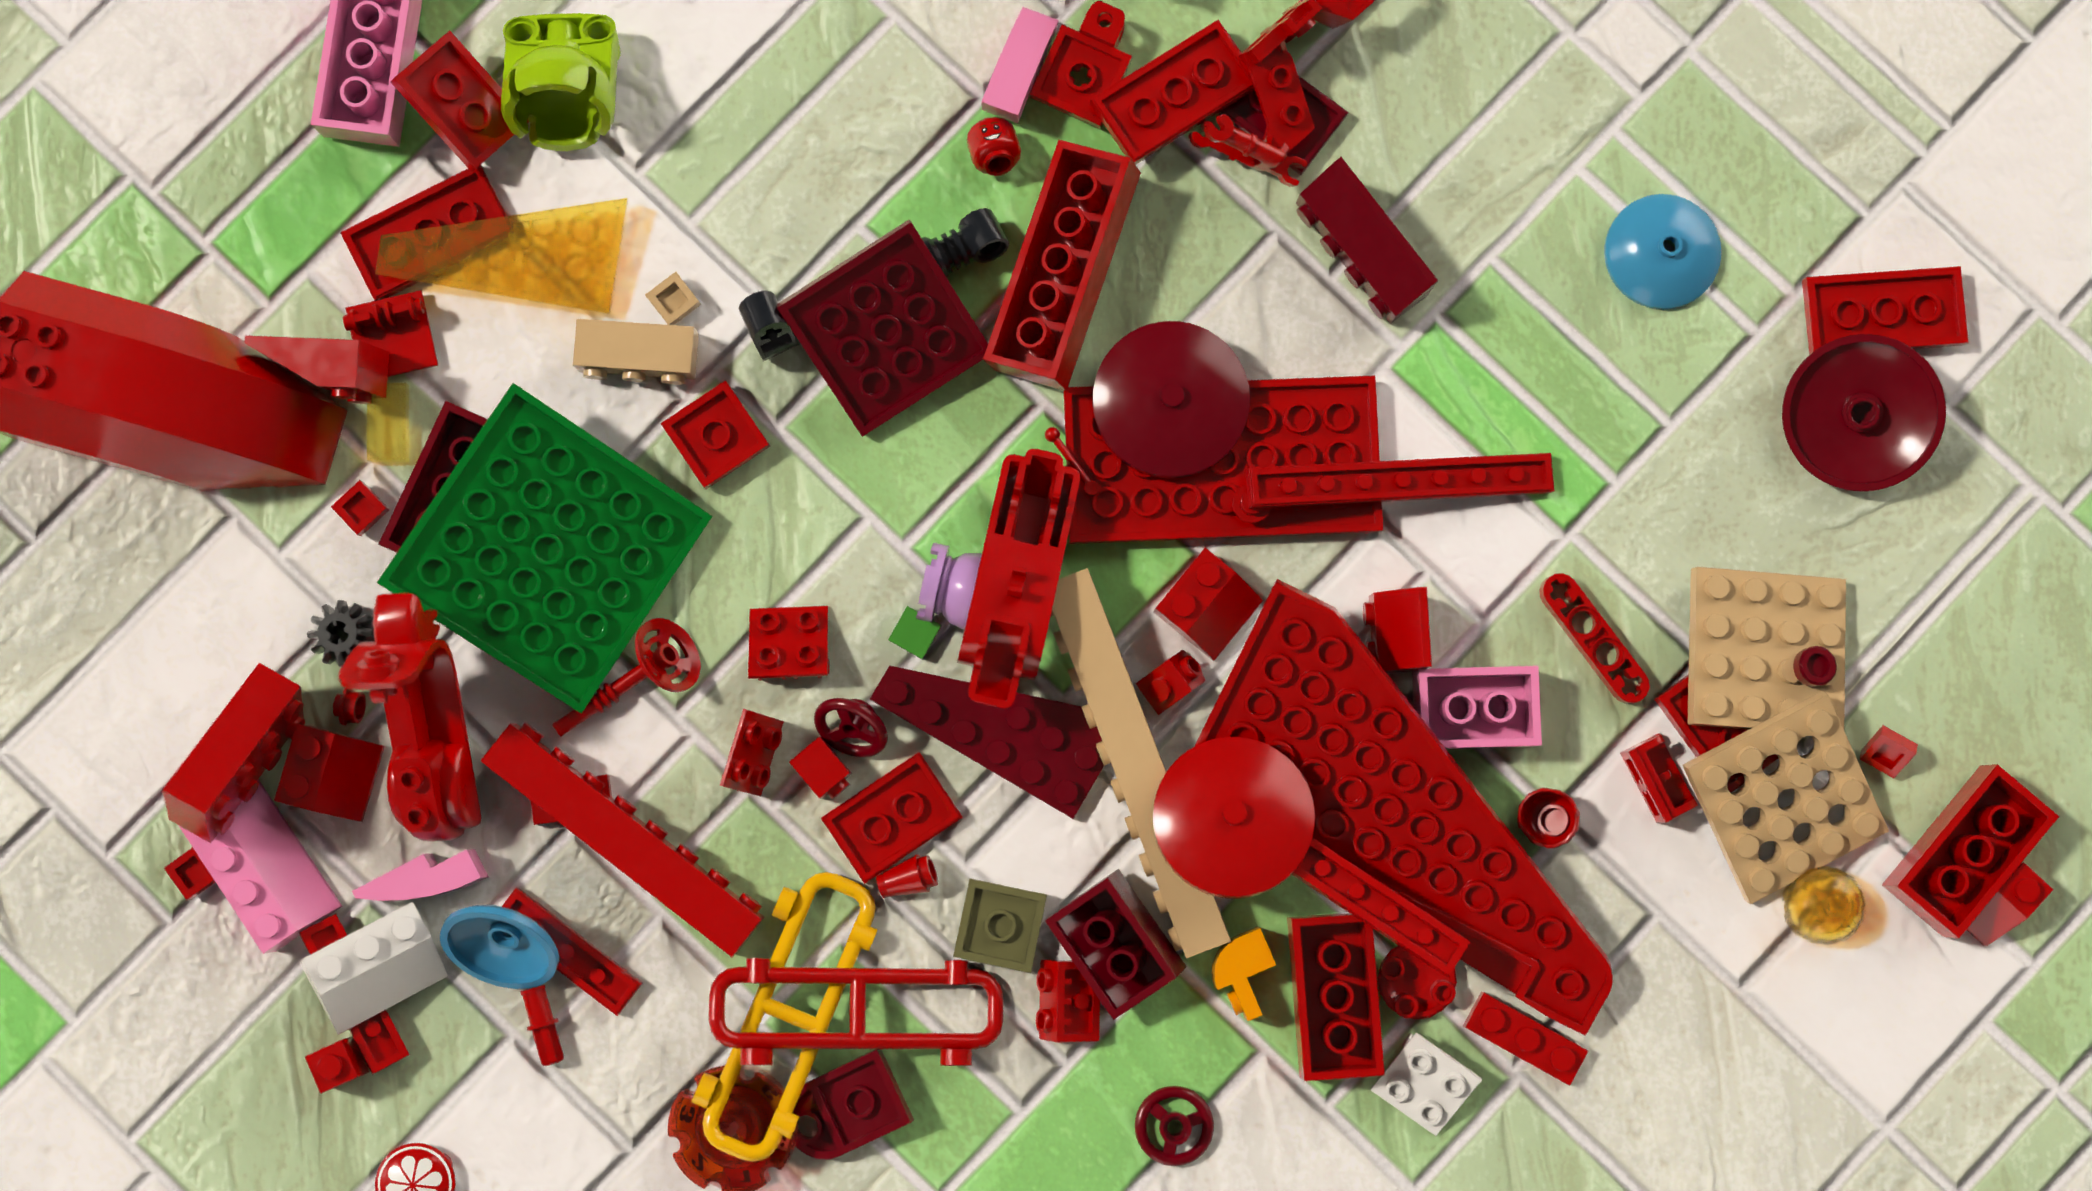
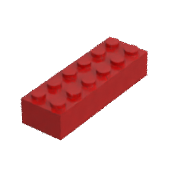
M1058 139L983 360L995 371L1067 391L1141 172L1130 157Z

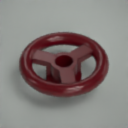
M832 698L822 702L816 708L814 713L816 730L825 742L834 749L850 756L866 758L879 754L886 747L888 741L886 726L867 702L860 699ZM837 710L841 722L838 727L830 730L826 723V715L830 711ZM870 725L872 726L875 732L868 729ZM846 737L859 738L871 745H854L842 739Z
M1166 1086L1152 1092L1141 1103L1135 1117V1134L1141 1149L1152 1160L1167 1166H1182L1197 1160L1209 1147L1214 1133L1213 1115L1206 1101L1195 1091L1182 1086ZM1168 1098H1180L1190 1102L1198 1111L1188 1115L1177 1111L1168 1112L1159 1102ZM1149 1113L1160 1121L1159 1131L1165 1140L1163 1151L1156 1148L1149 1139L1147 1133ZM1172 1120H1178L1182 1123V1129L1176 1134L1170 1133L1167 1130V1126ZM1202 1124V1132L1198 1142L1190 1150L1175 1154L1177 1145L1183 1144L1189 1139L1192 1127Z

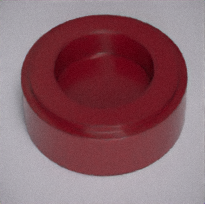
M1812 646L1801 650L1796 655L1793 669L1795 676L1802 684L1817 687L1829 683L1834 678L1837 664L1835 657L1828 649L1821 646Z

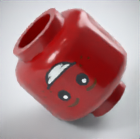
M998 117L985 118L972 126L967 134V145L975 168L984 174L993 176L1004 175L1012 170L1020 159L1021 147L1012 123L1006 119Z

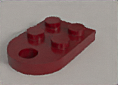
M875 1049L804 1084L793 1114L800 1117H812L816 1121L818 1129L815 1136L807 1137L800 1132L797 1122L793 1132V1144L802 1153L812 1158L833 1159L914 1121L881 1049Z

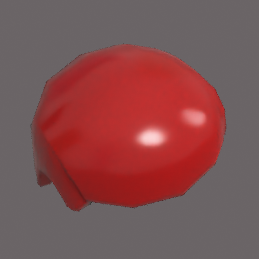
M1540 788L1528 793L1520 803L1517 823L1530 842L1539 847L1555 849L1569 843L1578 832L1580 811L1574 800L1565 792L1551 788Z

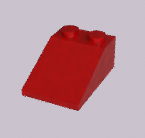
M245 335L244 343L316 386L332 391L331 397L347 399V402L355 404H371L372 398H386L389 351L360 340Z

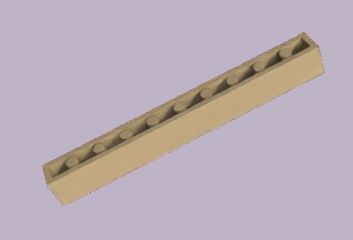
M1086 568L1060 578L1051 616H1055L1060 630L1053 634L1061 654L1069 652L1074 667L1068 669V673L1075 691L1077 692L1082 689L1084 691L1088 704L1082 706V710L1089 728L1097 726L1102 742L1096 743L1101 760L1104 766L1112 764L1117 777L1110 781L1118 803L1122 801L1127 803L1131 815L1124 819L1132 840L1140 838L1145 853L1140 854L1139 858L1146 876L1154 875L1160 889L1153 892L1160 913L1168 912L1174 927L1167 929L1175 952L1183 949L1187 959L1229 943L1231 939L1215 897L1191 887L1180 879L1166 863L1157 845L1153 828V809L1156 793L1166 773V769L1089 569Z

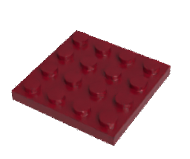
M910 219L790 295L776 306L862 437L982 361L988 346L984 336Z

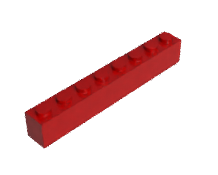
M526 722L522 726L510 723L481 759V762L731 957L735 956L765 918V916L758 912L762 906L744 892L740 897L727 888L731 882L714 868L707 872L696 863L699 857L688 847L680 844L676 848L664 839L668 832L651 819L646 824L634 815L637 808L625 798L618 795L614 800L602 791L606 786L602 780L589 771H586L584 775L571 766L575 760L556 746L553 750H550L540 741L544 736Z

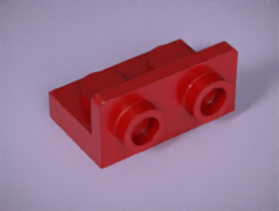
M1041 960L1040 969L1036 977L1037 988L1040 991L1039 1010L1036 1014V1027L1039 1031V1038L1052 1042L1099 1041L1100 1000L1072 960Z

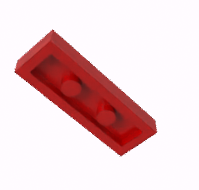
M1484 992L1479 994L1463 1024V1027L1569 1086L1588 1053V1050Z

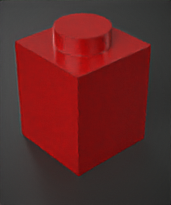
M820 736L789 761L819 799H823L826 795L834 799L850 785L846 779L852 772Z
M353 1037L342 1039L305 1056L320 1094L369 1073V1069Z

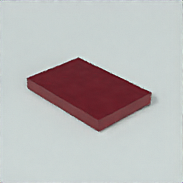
M1298 75L1315 126L1312 132L1287 153L1289 157L1297 156L1307 162L1306 168L1299 169L1292 164L1289 166L1302 176L1349 112ZM1255 90L1217 113L1229 116L1235 127L1249 134L1254 133L1261 140L1264 137L1266 122Z

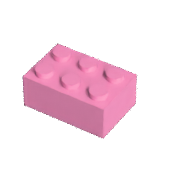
M1538 666L1434 668L1412 671L1414 709L1445 749L1542 746Z

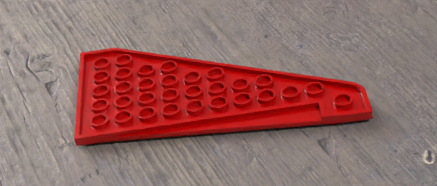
M1277 579L1194 746L1216 738L1243 737L1258 740L1280 751L1299 769L1310 789L1315 811L1312 838L1469 940L1471 943L1460 958L1461 961L1515 993V997L1537 1011L1586 1036L1612 989V968L1605 952L1334 606Z

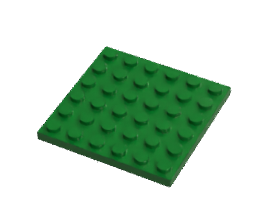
M512 383L376 583L393 594L411 593L416 595L421 601L424 612L426 610H437L438 615L434 619L435 621L582 714L713 516Z

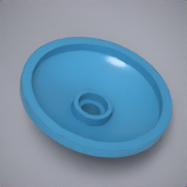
M1655 194L1632 202L1618 214L1612 222L1605 239L1604 257L1613 283L1627 298L1648 308L1673 309L1694 301L1710 287L1720 267L1721 242L1714 223L1699 206L1679 196ZM1664 240L1672 241L1675 245V251H1667L1663 246Z
M475 905L462 908L447 917L440 931L441 946L449 959L467 974L495 986L513 989L540 986L554 976L559 963L557 947L544 928L531 918L508 908L494 905Z

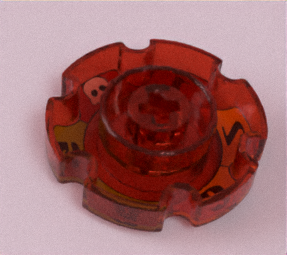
M725 1064L712 1067L704 1072L720 1078ZM742 1065L719 1120L721 1132L729 1136L726 1131L730 1127L729 1124L735 1121L738 1123L739 1128L736 1134L729 1137L749 1145L761 1143L765 1138L785 1088L764 1070L756 1072L754 1077L747 1076L744 1072V1065ZM704 1072L700 1073L695 1077L697 1086ZM684 1089L677 1095L669 1114L668 1136L679 1140L680 1149L673 1154V1158L684 1175L697 1186L705 1189L712 1181H715L721 1185L722 1191H755L771 1181L768 1172L769 1167L781 1170L789 1162L797 1141L798 1123L791 1139L783 1136L774 1153L764 1160L755 1162L741 1160L718 1150L709 1143L704 1135L702 1125L706 1109L691 1103L695 1092Z

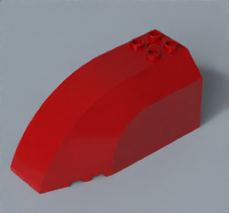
M23 271L0 296V434L26 443L200 491L326 484L348 410L274 360L246 345L244 340L167 310Z

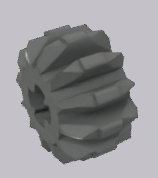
M338 600L335 610L327 604L321 607L325 618L311 617V622L319 626L317 631H308L307 637L319 639L312 646L311 651L315 654L324 652L322 657L323 663L330 665L336 660L338 666L342 667L349 654L359 643L366 641L367 637H374V629L365 628L373 621V616L370 614L361 615V605L354 603L348 608L346 601ZM339 627L344 628V631L349 634L346 640H341V637L336 634Z

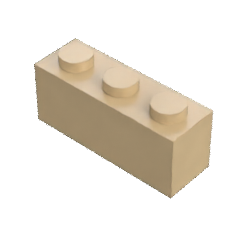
M576 319L573 366L579 372H583V377L588 379L605 380L607 379V374L622 375V380L630 382H645L646 376L661 377V382L665 384L683 385L685 384V379L695 380L699 333L693 326Z

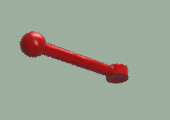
M1055 427L1048 428L1045 431L1046 440L1053 442L1069 465L1078 470L1080 480L1084 484V492L1088 496L1097 495L1100 489L1098 482L1089 479L1059 438V430Z

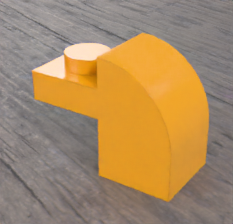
M1259 927L1230 938L1231 942L1223 944L1219 948L1212 964L1214 987L1219 990L1231 985L1233 991L1228 992L1227 997L1235 1015L1243 1013L1247 1021L1263 1015L1247 978L1276 966L1263 932Z

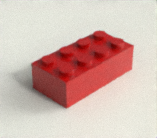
M258 663L162 789L170 821L209 843L214 840L218 833L223 835L227 832L235 819L234 811L242 801L246 803L253 797L259 786L257 780L266 769L271 771L280 760L282 755L281 748L289 738H293L296 724H305L304 703H302L300 685Z
M1998 764L1980 765L1883 882L1882 886L1942 937L1959 939L2060 816Z
M1350 913L1287 917L1299 1077L1303 1081L1384 1076L1373 928Z

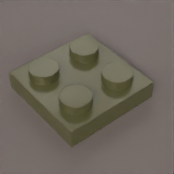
M970 878L953 957L1031 973L1047 894Z

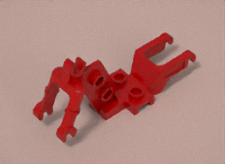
M1299 0L1294 6L1284 11L1281 18L1272 26L1263 30L1260 33L1261 36L1239 55L1248 67L1266 122V130L1262 140L1257 138L1258 135L1254 133L1249 134L1235 127L1229 116L1221 114L1216 117L1220 130L1212 122L1204 121L1200 124L1205 134L1204 137L1197 131L1191 132L1188 135L1190 143L1200 149L1210 147L1229 156L1228 159L1231 161L1237 160L1257 171H1266L1278 177L1282 184L1288 187L1298 186L1300 181L1290 177L1288 167L1292 164L1299 169L1306 168L1307 162L1297 156L1289 157L1287 153L1312 132L1315 126L1293 58L1287 51L1286 44L1296 36L1299 38L1316 24L1315 21L1332 29L1344 25L1358 17L1375 0Z

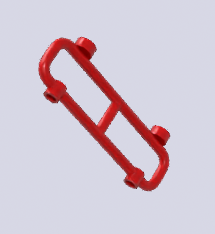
M748 958L746 959V967L729 968L717 975L711 984L709 993L710 1031L715 1039L724 1046L740 1049V1065H773V1049H940V1066H972V1049L985 1048L995 1042L1001 1033L1003 1025V993L1001 985L987 971L968 969L969 961L947 960L945 961V969L770 967L771 959ZM736 983L850 984L849 1033L733 1032L725 1024L726 990L729 986ZM866 984L981 986L986 990L988 996L987 1026L980 1033H866Z

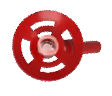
M654 618L645 622L638 629L635 637V651L639 665L611 684L605 682L603 684L604 689L598 688L582 714L573 709L554 722L552 726L559 736L562 737L595 713H604L605 706L611 708V702L616 704L620 702L619 697L646 678H649L660 688L670 692H683L691 688L699 678L701 662L696 645L688 633L678 624L668 619ZM657 631V636L651 637L645 643L643 642L648 632ZM670 637L681 647L685 658L679 659L676 648L668 643ZM657 643V648L652 651L650 649L651 645ZM674 668L672 674H667V669ZM682 672L686 673L680 683H672L671 680L680 676Z

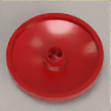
M1243 737L1212 739L1198 744L1182 754L1170 766L1161 780L1153 809V828L1156 842L1163 858L1173 872L1188 885L1203 893L1228 899L1257 896L1274 889L1288 879L1301 864L1309 849L1315 824L1312 795L1299 769L1277 749L1258 740Z

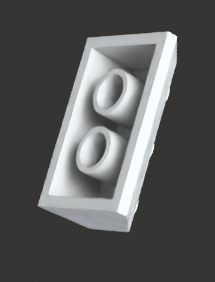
M413 902L301 959V966L338 1035L448 977L433 939Z

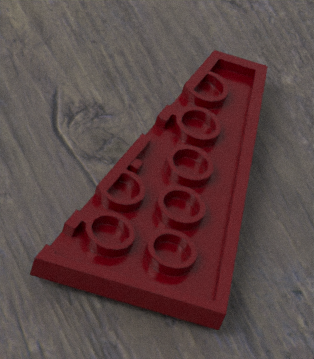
M889 665L870 697L871 701L1074 819L1104 767L1096 743L1102 742V738L1097 726L1089 728L1082 706L1016 692L1015 700L1010 707L999 708L971 700L968 693L970 682Z

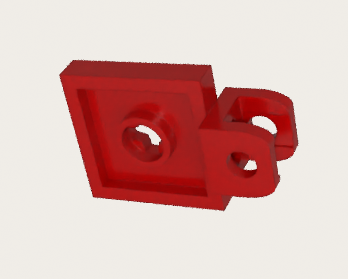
M1096 1L1089 8L1079 32L1061 25L1030 92V98L1100 129L1103 123L1089 104L1090 99L1122 80L1132 60L1131 55L1117 49L1124 33V12L1105 2ZM1102 22H1108L1111 25L1108 27H1102L1099 24ZM1083 67L1088 69L1087 76L1092 80L1089 84L1083 83L1081 87L1074 85L1075 79L1070 74L1072 71L1079 72Z

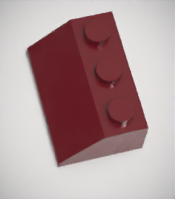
M1119 868L1045 920L1113 1020L1176 979L1187 967Z

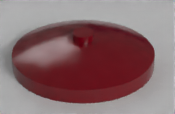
M1180 321L1156 322L1139 327L1128 333L1107 353L1095 378L1092 401L1093 413L1102 439L1113 454L1123 463L1134 470L1153 477L1184 478L1213 467L1235 446L1248 418L1250 407L1249 385L1244 368L1238 357L1217 335L1191 323Z
M1857 334L1841 337L1826 343L1812 352L1803 360L1792 375L1787 385L1782 405V423L1785 437L1799 463L1809 473L1824 483L1850 491L1880 490L1894 486L1914 475L1926 464L1937 449L1946 421L1944 391L1937 374L1928 361L1903 342L1874 334Z

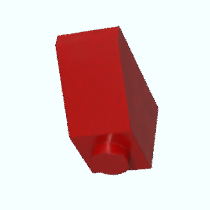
M2022 862L1968 927L1967 931L1983 946H1988L2028 919L2054 889L2027 864Z

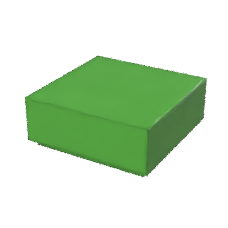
M907 606L888 641L923 660L942 625L934 620L932 623L918 620L916 618L917 611Z

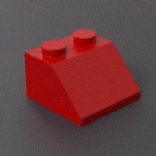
M1205 547L1153 612L1211 660L1215 661L1263 600L1233 569Z
M1427 587L1374 592L1369 595V602L1363 603V621L1365 626H1370L1371 641L1366 642L1365 646L1385 672H1412L1432 667Z
M296 724L274 801L313 812L363 822L385 746L310 725Z

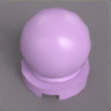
M933 543L931 554L938 556L937 559H932L931 565L926 566L918 604L926 605V609L920 608L916 618L932 623L935 614L939 615L942 613L950 624L965 630L982 553H964L953 559L949 555V546Z

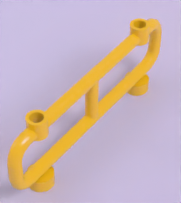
M829 872L813 875L806 880L799 892L784 886L772 916L785 921L786 924L772 954L770 967H785L815 894L822 888H830L854 898L860 906L858 917L836 967L853 968L861 949L869 952L878 929L871 927L876 907L874 898L869 890L853 880ZM777 983L760 984L739 1032H757L766 1013L807 1030L809 1033H826L846 984H829L816 1017L772 999L771 997ZM732 1048L720 1078L704 1072L691 1102L706 1109L702 1125L704 1135L709 1143L718 1150L736 1158L755 1162L764 1160L773 1154L783 1136L791 1139L800 1117L793 1114V1110L819 1049L801 1050L765 1138L757 1145H749L725 1135L719 1128L720 1117L742 1068V1065H740V1049Z

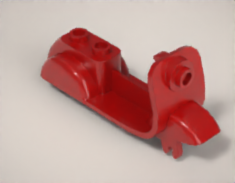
M1030 449L1026 452L1025 457L1015 454L1006 456L1002 464L957 660L959 664L973 667L968 693L970 699L977 703L999 708L1010 707L1015 700L1020 677L1035 680L1039 669L1080 483V473L1078 470L1063 466V458L1057 453Z
M411 593L381 594L376 597L374 605L373 628L375 641L361 642L352 650L339 671L338 679L345 689L370 690L372 703H384L392 746V754L387 772V793L390 808L395 819L412 836L421 841H452L461 837L465 829L478 826L482 818L452 652L445 640L436 639L440 631V625L433 624V620L438 615L437 610H426L424 612L419 598Z

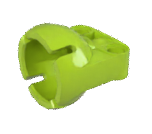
M569 13L520 16L509 20L503 28L506 44L501 112L511 132L519 138H523L529 133L531 144L545 150L572 151L585 149L595 144L600 135L605 136L614 122L617 61L620 58L621 49L613 19L601 14ZM527 120L530 123V130L528 129Z

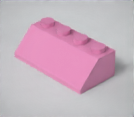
M258 779L259 786L253 797L246 803L244 801L240 803L234 811L235 819L230 828L223 835L218 833L211 843L183 827H179L264 954L278 951L300 936L299 932L322 921L340 909L342 905Z

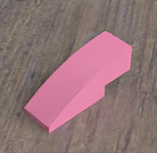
M1025 7L1022 8L981 101L983 111L1015 123L1019 122L1059 20Z
M466 849L439 864L434 855L430 853L414 858L353 890L352 893L357 899L377 901L410 900L459 890L489 876L475 849Z

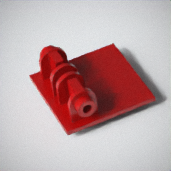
M422 290L345 308L347 315L343 316V323L345 329L351 332L352 340H360L389 351L388 377L438 366Z
M828 606L750 609L748 679L758 678L759 681H763V678H782V680H787V677L798 679L799 677L817 676V678H822V676L830 674L828 658Z
M743 708L719 786L761 797L763 788L770 779V766L775 750L779 747L782 740L784 721Z

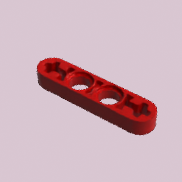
M1564 573L1554 574L1546 578L1539 589L1543 604L1611 694L1619 702L1625 704L1637 703L1643 700L1650 689L1647 675L1576 581ZM1554 582L1557 586L1564 583L1567 587L1564 596L1568 602L1572 603L1577 599L1581 605L1570 609L1564 616L1560 610L1568 606L1561 598L1554 600L1551 598L1550 593L1554 590L1551 583ZM1578 612H1585L1591 616L1593 626L1587 634L1578 633L1572 626L1573 616ZM1602 643H1608L1616 650V659L1611 665H1603L1596 658V650ZM1625 662L1628 668L1621 670V672L1627 679L1636 678L1639 683L1635 686L1637 694L1634 695L1632 692L1624 694L1621 689L1625 685L1624 680L1619 674L1611 678L1608 672L1618 669Z

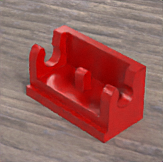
M1657 733L1620 752L1656 823H1666L1698 806L1673 761L1661 733Z

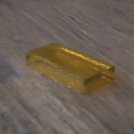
M387 383L386 398L372 397V403L367 404L368 462H409V384Z

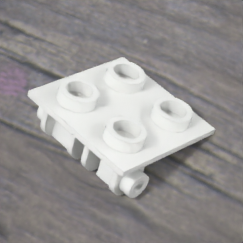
M1410 1033L1402 1044L1404 1048L1385 1070V1075L1380 1076L1372 1086L1371 1091L1436 1136L1482 1081V1078L1456 1061L1452 1056L1446 1054L1442 1049L1426 1040L1422 1035Z

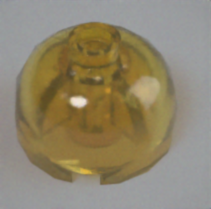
M1819 866L1809 869L1797 877L1794 882L1788 884L1783 891L1782 901H1784L1785 914L1783 915L1785 922L1795 935L1807 942L1831 945L1845 941L1859 930L1865 919L1866 900L1863 889L1852 876L1838 868Z

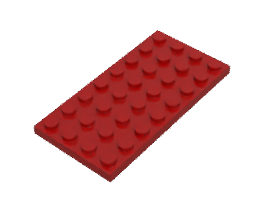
M1376 376L1248 380L1250 392L1248 418L1244 430L1232 450L1220 462L1201 473L1173 479L1143 474L1132 469L1117 458L1102 439L1095 422L1092 403L1094 386L1068 387L1067 391L1063 390L1066 447L1089 479L1098 482L1100 488L1097 495L1088 496L1084 492V484L1080 480L1069 529L1070 544L1382 532V502L1273 507L1267 517L1258 523L1243 522L1235 515L1232 508L1233 496L1240 487L1246 485L1245 469L1250 467L1380 461ZM1066 461V466L1071 467L1069 463Z

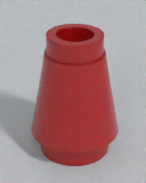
M917 854L883 874L876 876L877 886L883 898L930 892L931 887L938 885L936 869L929 855L920 857Z

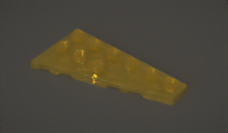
M629 199L609 200L381 235L375 274L610 314Z

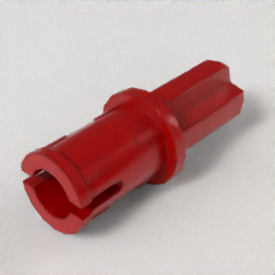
M543 984L520 991L523 996L530 1023L527 1031L532 1030L541 1064L549 1066L564 1060V1054L555 1025L559 1020L558 1018H553L545 990L546 987Z

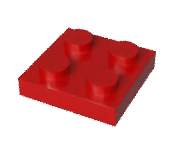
M726 380L660 423L705 490L770 447Z

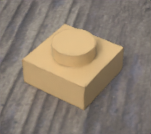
M676 271L645 294L668 325L677 324L701 305Z

